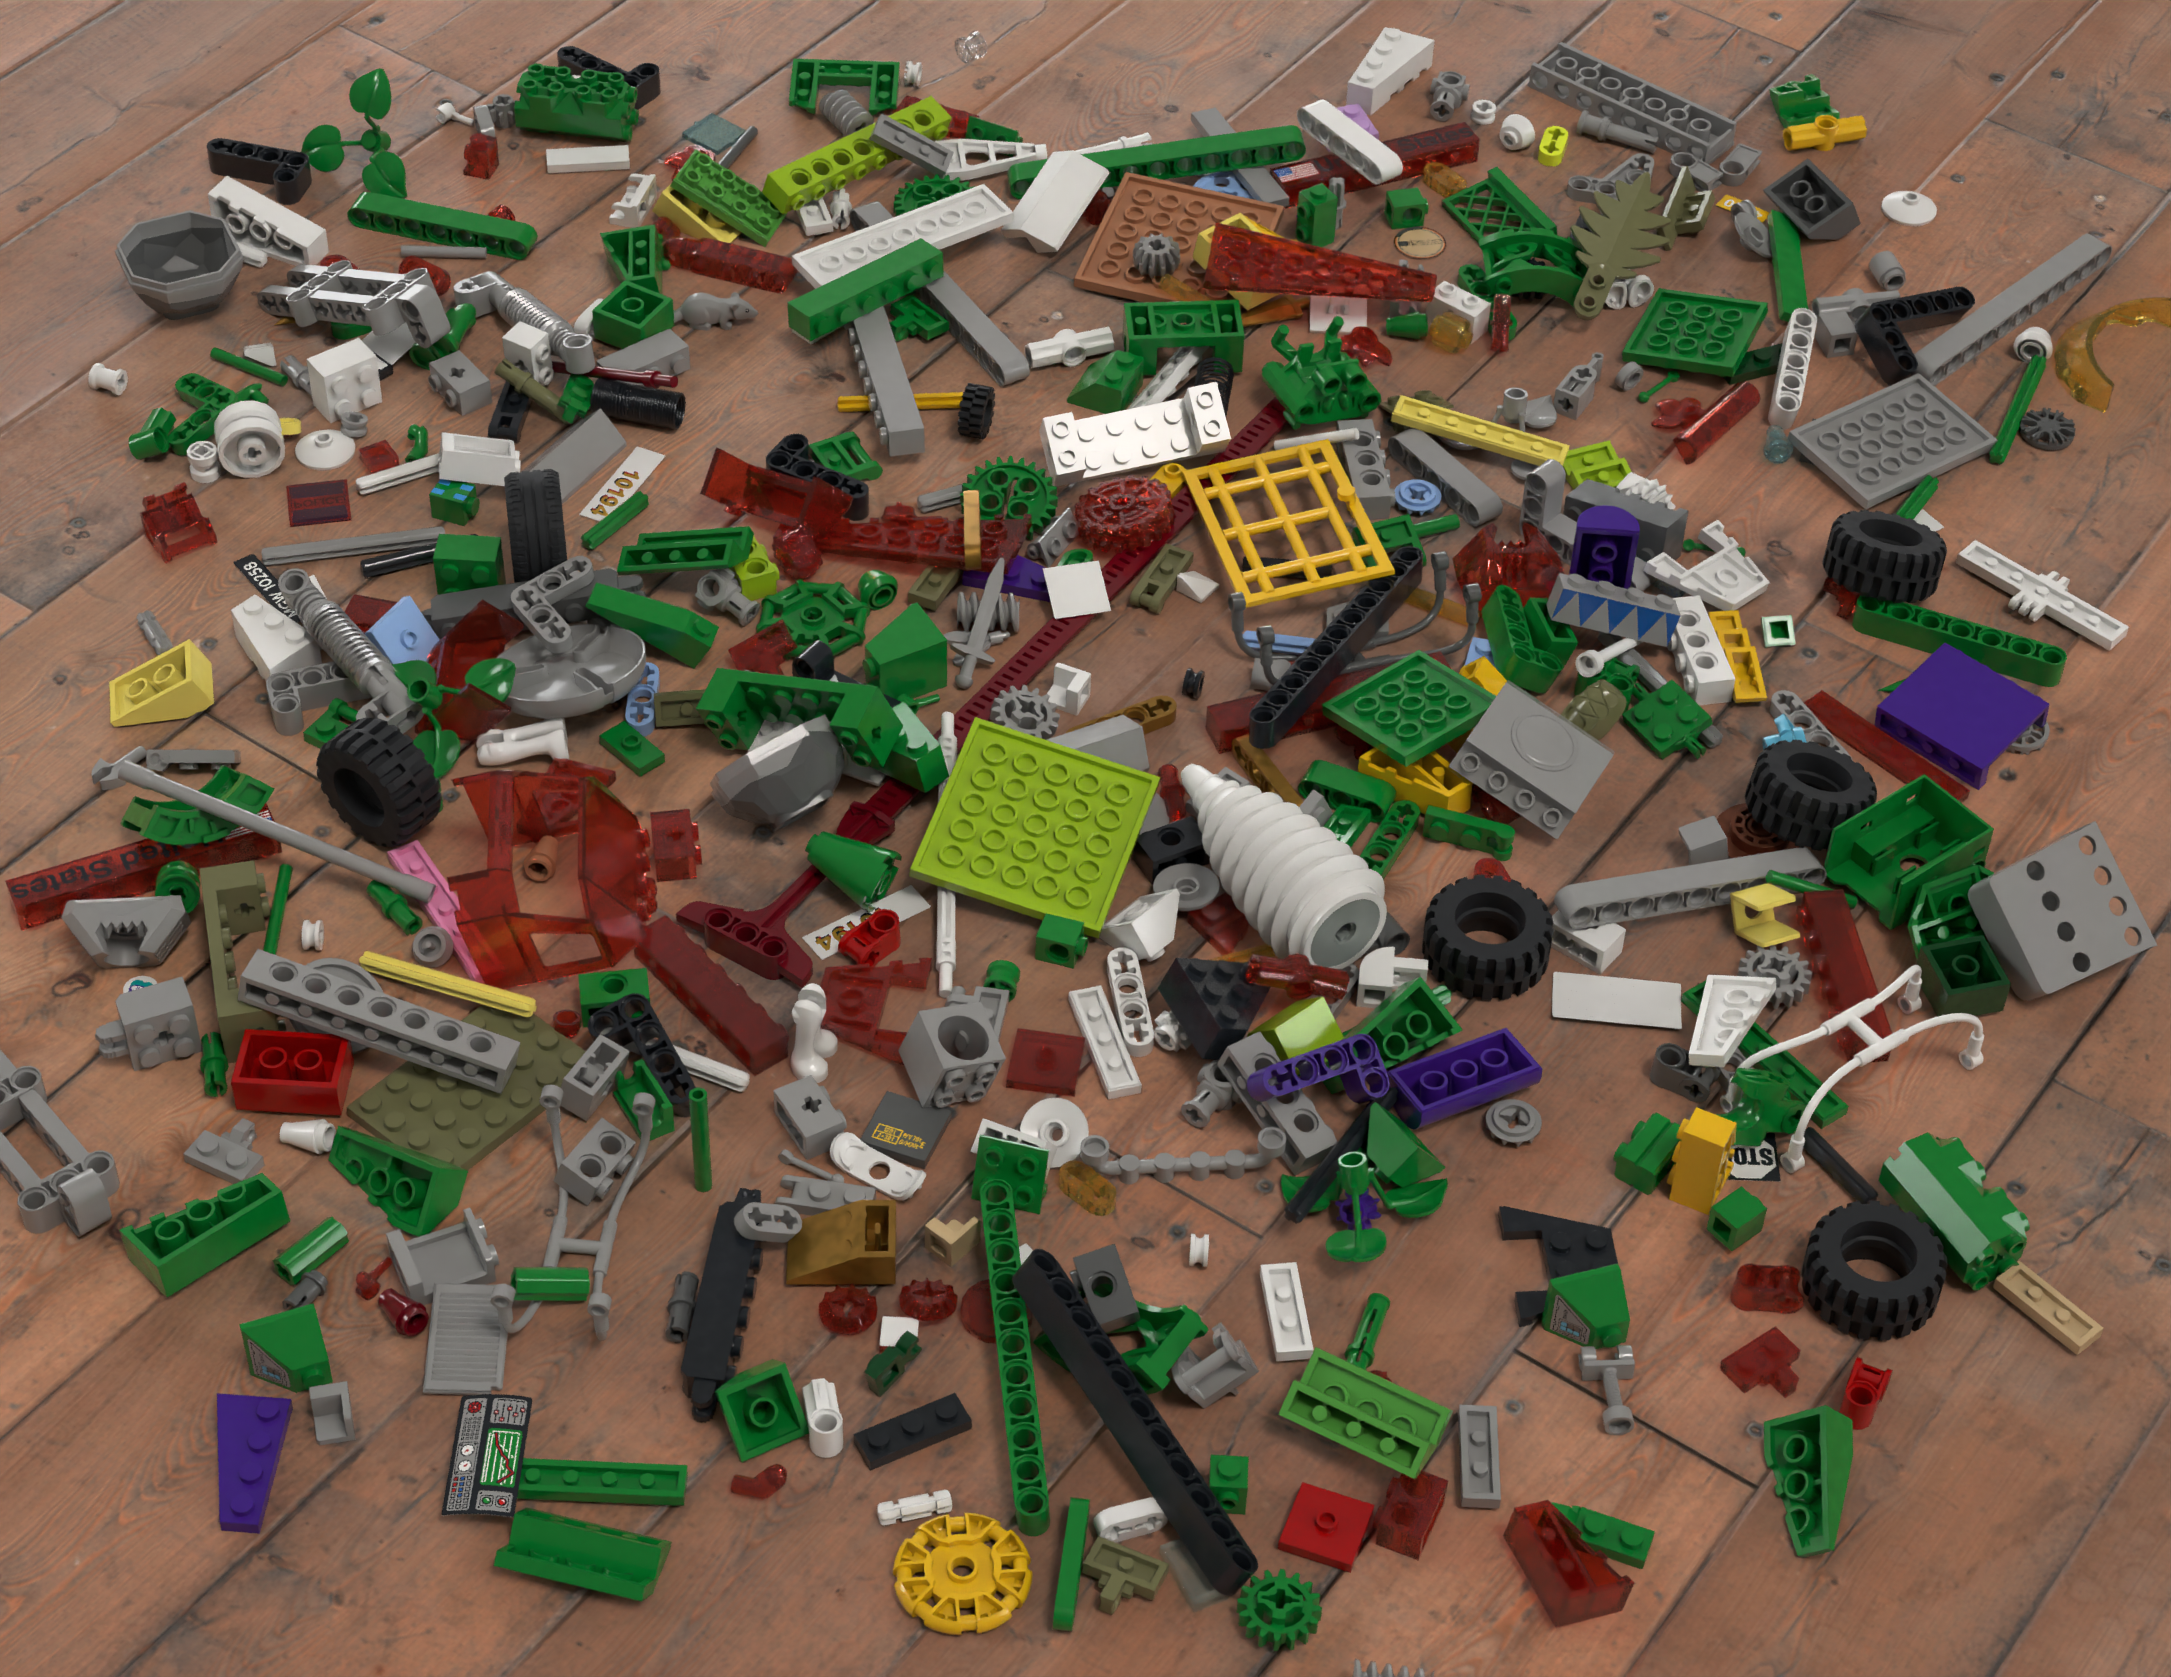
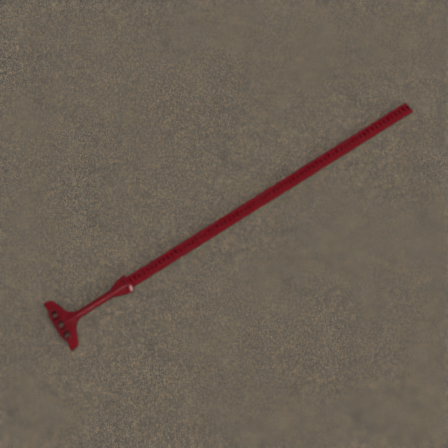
M1343 348L1340 349V352L1347 353L1351 359L1354 358V353ZM1276 396L1229 442L1225 451L1219 452L1207 465L1257 455L1289 423L1283 416V412L1286 409ZM1240 471L1222 474L1225 484L1229 483ZM1210 478L1199 480L1203 489L1213 487ZM1187 485L1101 569L1109 602L1162 550L1165 544H1168L1199 513ZM1098 613L1055 619L1053 616L954 714V735L957 738V754L963 747L975 717L991 721L989 719L994 699L998 698L1000 691L1004 690L1008 693L1010 686H1014L1018 691H1021L1022 686L1027 685ZM941 728L933 735L937 741L939 736H941ZM891 777L865 804L853 801L850 804L848 811L840 821L836 835L868 844L878 842L895 831V821L893 819L921 791ZM811 865L773 903L765 908L755 911H744V909L695 901L687 904L676 913V922L704 933L705 944L710 950L769 980H779L786 977L803 988L813 975V962L786 932L785 921L790 913L826 876L814 865Z

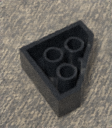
M1175 958L1158 986V990L1201 1059L1219 1060L1227 1046L1243 1039L1271 988L1261 968L1255 963L1201 960L1197 958Z

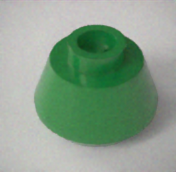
M880 570L867 571L859 580L858 592L860 601L867 603L871 610L887 607L897 595V580Z

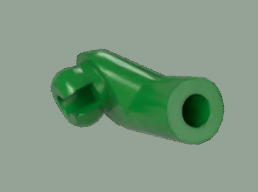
M413 424L408 429L407 437L415 442L414 447L405 458L406 463L424 458L428 453L427 429L424 426L419 427Z

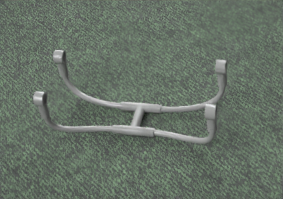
M546 1085L542 1089L539 1102L546 1108L547 1122L551 1127L558 1170L565 1159L559 1127L563 1090L556 1085ZM645 1092L635 1095L632 1107L633 1113L638 1116V1126L641 1131L640 1145L634 1161L613 1201L608 1219L604 1221L600 1241L564 1238L568 1222L566 1217L568 1191L559 1185L558 1213L553 1220L542 1266L557 1267L561 1252L596 1255L593 1275L595 1276L593 1294L590 1295L587 1311L593 1316L596 1336L600 1341H604L607 1338V1331L609 1329L608 1315L612 1299L609 1295L602 1293L603 1278L607 1276L618 1226L616 1220L626 1194L644 1160L650 1141V1131L653 1128L652 1114L656 1100L651 1094ZM497 1284L493 1288L490 1302L497 1308L498 1320L504 1329L509 1333H516L523 1329L531 1320L542 1300H532L521 1318L512 1324V1305L515 1289L507 1284Z

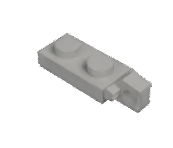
M148 749L146 751L147 769L166 771L174 763H179V769H199V763H211V769H219L222 765L231 769V763H241V751Z

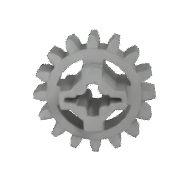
M1023 685L1021 691H1018L1014 686H1010L1008 693L1001 690L998 698H995L993 701L989 719L993 720L995 724L1047 740L1051 738V735H1055L1060 714L1055 713L1056 703L1048 704L1050 697L1048 694L1041 697L1038 695V688L1030 692L1027 686Z
M1772 945L1769 950L1757 946L1756 953L1751 950L1746 951L1745 958L1740 959L1737 976L1776 978V991L1768 1002H1772L1774 1009H1778L1779 1003H1784L1789 1008L1792 1007L1793 1000L1802 1002L1804 994L1808 995L1812 971L1807 970L1808 961H1799V952L1791 955L1788 953V947L1784 946L1780 951L1776 950L1775 945Z

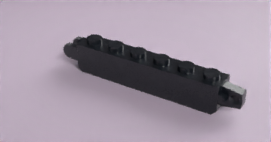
M740 1188L734 1202L727 1201L718 1208L681 1366V1374L683 1375L682 1391L693 1403L692 1417L697 1422L706 1423V1421L713 1419L717 1402H719L715 1391L737 1375V1366H734L735 1358L742 1357L744 1336H740L742 1328L748 1329L751 1310L747 1303L748 1299L754 1300L756 1295L757 1278L753 1276L755 1270L760 1271L762 1268L763 1249H760L761 1242L767 1241L750 1240L740 1235L735 1227L734 1218L748 1203H761V1190Z

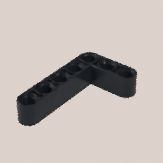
M1953 287L1875 302L1855 321L1854 327L1881 378L1887 385L1891 386L1910 377L1918 368L1917 359L1903 333L1956 323L1973 307L1975 298L1967 288Z

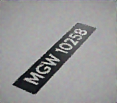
M254 554L233 562L274 608L296 623L300 622L296 611L288 608L279 589L278 580Z

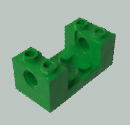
M1239 300L1124 303L1122 337L1124 352L1144 357L1143 376L1156 375L1158 347L1209 346V348H1212V357L1222 358L1232 365L1234 372H1242L1245 335ZM1212 361V363H1218V364H1222V365L1226 366L1225 364H1223V363H1221V362ZM1212 365V367L1221 368V369L1225 370L1226 372H1228V371H1227L1225 368H1223V367ZM1213 370L1214 372L1224 373L1219 370Z

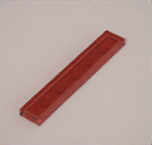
M1823 690L1804 702L1831 734L1907 785L1925 774L1959 802L1962 803L1968 799L1969 789Z

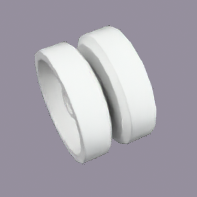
M240 401L229 405L219 413L214 422V434L219 460L227 471L243 478H258L270 474L280 466L285 457V443L281 422L275 410L267 404L258 401Z

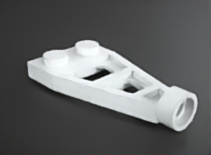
M974 139L935 141L954 152L945 175L942 178L940 177V179H944L946 175H949L950 180H954L957 177H960V181L1008 171L1012 165L1017 163L1047 159L1046 144L1034 145L1033 143ZM969 152L984 153L988 155L989 160L985 163L969 165L966 163L965 154ZM995 153L1015 154L1016 156L997 161Z

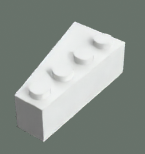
M228 176L208 193L211 216L224 219L237 242L267 253V257L295 266L298 264L317 265L329 253L326 229Z

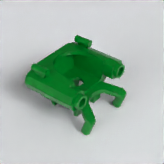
M1335 316L1324 335V348L1319 352L1313 353V343L1299 344L1298 351L1295 350L1285 340L1290 330L1284 324L1278 327L1271 339L1272 347L1285 357L1289 363L1285 366L1274 361L1266 363L1262 368V380L1286 409L1283 412V416L1295 430L1300 428L1301 423L1312 425L1359 416L1366 418L1369 412L1377 409L1381 403L1380 393L1359 367V360L1351 359L1347 353L1340 352L1343 341L1340 338L1337 339L1344 324L1340 316Z

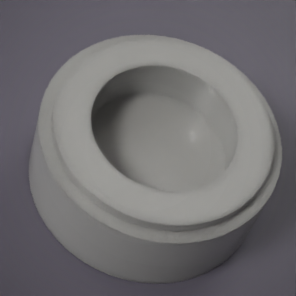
M1629 362L1616 375L1615 384L1623 391L1634 388L1643 376V369L1636 362Z

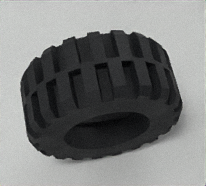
M1849 511L1847 514L1843 513L1833 522L1822 562L1828 577L1833 578L1836 584L1843 585L1845 589L1851 592L1855 591L1867 598H1877L1879 601L1916 603L1918 600H1926L1937 590L1947 554V547L1943 538H1940L1936 531H1931L1930 527L1916 523L1913 519L1900 517L1901 515L1893 513L1892 515L1886 514L1882 511Z
M362 718L353 722L321 747L316 766H318L317 777L322 782L321 789L328 796L329 804L339 813L340 819L351 826L353 832L357 835L361 834L364 836V840L376 843L377 846H400L432 822L438 815L442 800V794L439 792L440 784L433 774L435 771L431 763L428 764L424 758L426 755L413 744L414 741L408 735H403L398 727L388 725L385 720Z
M1783 740L1776 744L1773 743L1760 753L1745 791V802L1753 819L1757 823H1761L1763 829L1769 833L1773 832L1778 835L1779 839L1785 842L1787 840L1795 843V846L1802 848L1807 846L1811 847L1812 850L1821 851L1822 849L1828 850L1833 828L1875 804L1877 789L1870 773L1865 772L1864 767L1859 762L1855 763L1845 753L1840 754L1832 747H1823L1812 741L1805 743L1802 740H1792L1791 742Z
M1475 875L1473 879L1464 877L1456 880L1455 885L1450 883L1442 888L1440 893H1437L1430 901L1425 918L1422 953L1424 954V959L1428 960V969L1432 970V975L1440 983L1444 981L1447 989L1454 993L1458 990L1462 992L1464 997L1470 999L1473 996L1481 997V1001H1491L1492 998L1497 997L1500 1000L1509 999L1514 993L1518 996L1528 991V988L1535 986L1541 980V976L1545 974L1554 932L1553 918L1541 898L1537 899V894L1529 887L1526 889L1522 888V884L1512 879L1509 882L1503 880V876L1494 875L1493 878H1485V875ZM1474 931H1488L1502 935L1510 941L1502 944H1486L1473 940L1465 934Z
M1869 1200L1867 1204H1861L1860 1201L1848 1203L1845 1209L1843 1206H1839L1829 1211V1215L1822 1216L1816 1223L1815 1229L1811 1232L1802 1265L1801 1276L1803 1279L1801 1284L1803 1292L1806 1296H1809L1808 1302L1815 1312L1820 1310V1317L1829 1325L1833 1322L1838 1326L1837 1329L1847 1335L1849 1332L1858 1334L1860 1339L1868 1340L1869 1337H1877L1878 1341L1890 1340L1892 1335H1896L1897 1338L1910 1335L1911 1329L1913 1331L1919 1330L1926 1324L1927 1319L1932 1317L1947 1274V1256L1943 1252L1944 1247L1938 1236L1933 1237V1229L1926 1222L1920 1223L1918 1221L1919 1217L1911 1211L1905 1213L1899 1210L1900 1206L1891 1203L1889 1206L1880 1205V1201ZM1856 1259L1878 1261L1892 1268L1901 1279L1887 1282L1871 1280L1856 1273L1846 1262Z

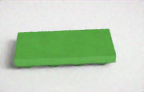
M696 149L670 185V187L763 247H766L788 214L783 215L755 185L749 184L735 175L730 169L724 168L708 155Z

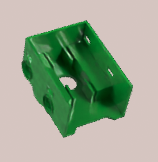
M1923 774L1833 828L1824 864L1827 872L1826 878L1833 884L1846 885L1878 911L1879 921L1889 930H1893L1910 919L1920 884L1972 865H1980L1985 868V860L1994 828ZM1913 795H1915V797H1914L1913 799H1911V800H1909V801L1907 802V799H1908V798H1910V797H1912ZM1869 822V825H1868V826H1866V827H1864L1863 829H1861V827H1862L1863 825H1865V824H1867V823ZM1906 858H1916L1923 861L1925 865L1917 870V867L1914 865L1904 871L1900 866V862Z

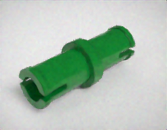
M373 880L369 883L366 889L367 894L382 907V913L388 919H393L406 935H413L420 930L423 921L408 907L407 900L403 895L396 894L390 886Z
M211 1032L210 1044L208 1034L201 1038L203 1057L200 1060V1069L205 1078V1093L212 1097H218V1085L221 1096L227 1092L225 1072L229 1066L228 1058L224 1055L221 1034Z

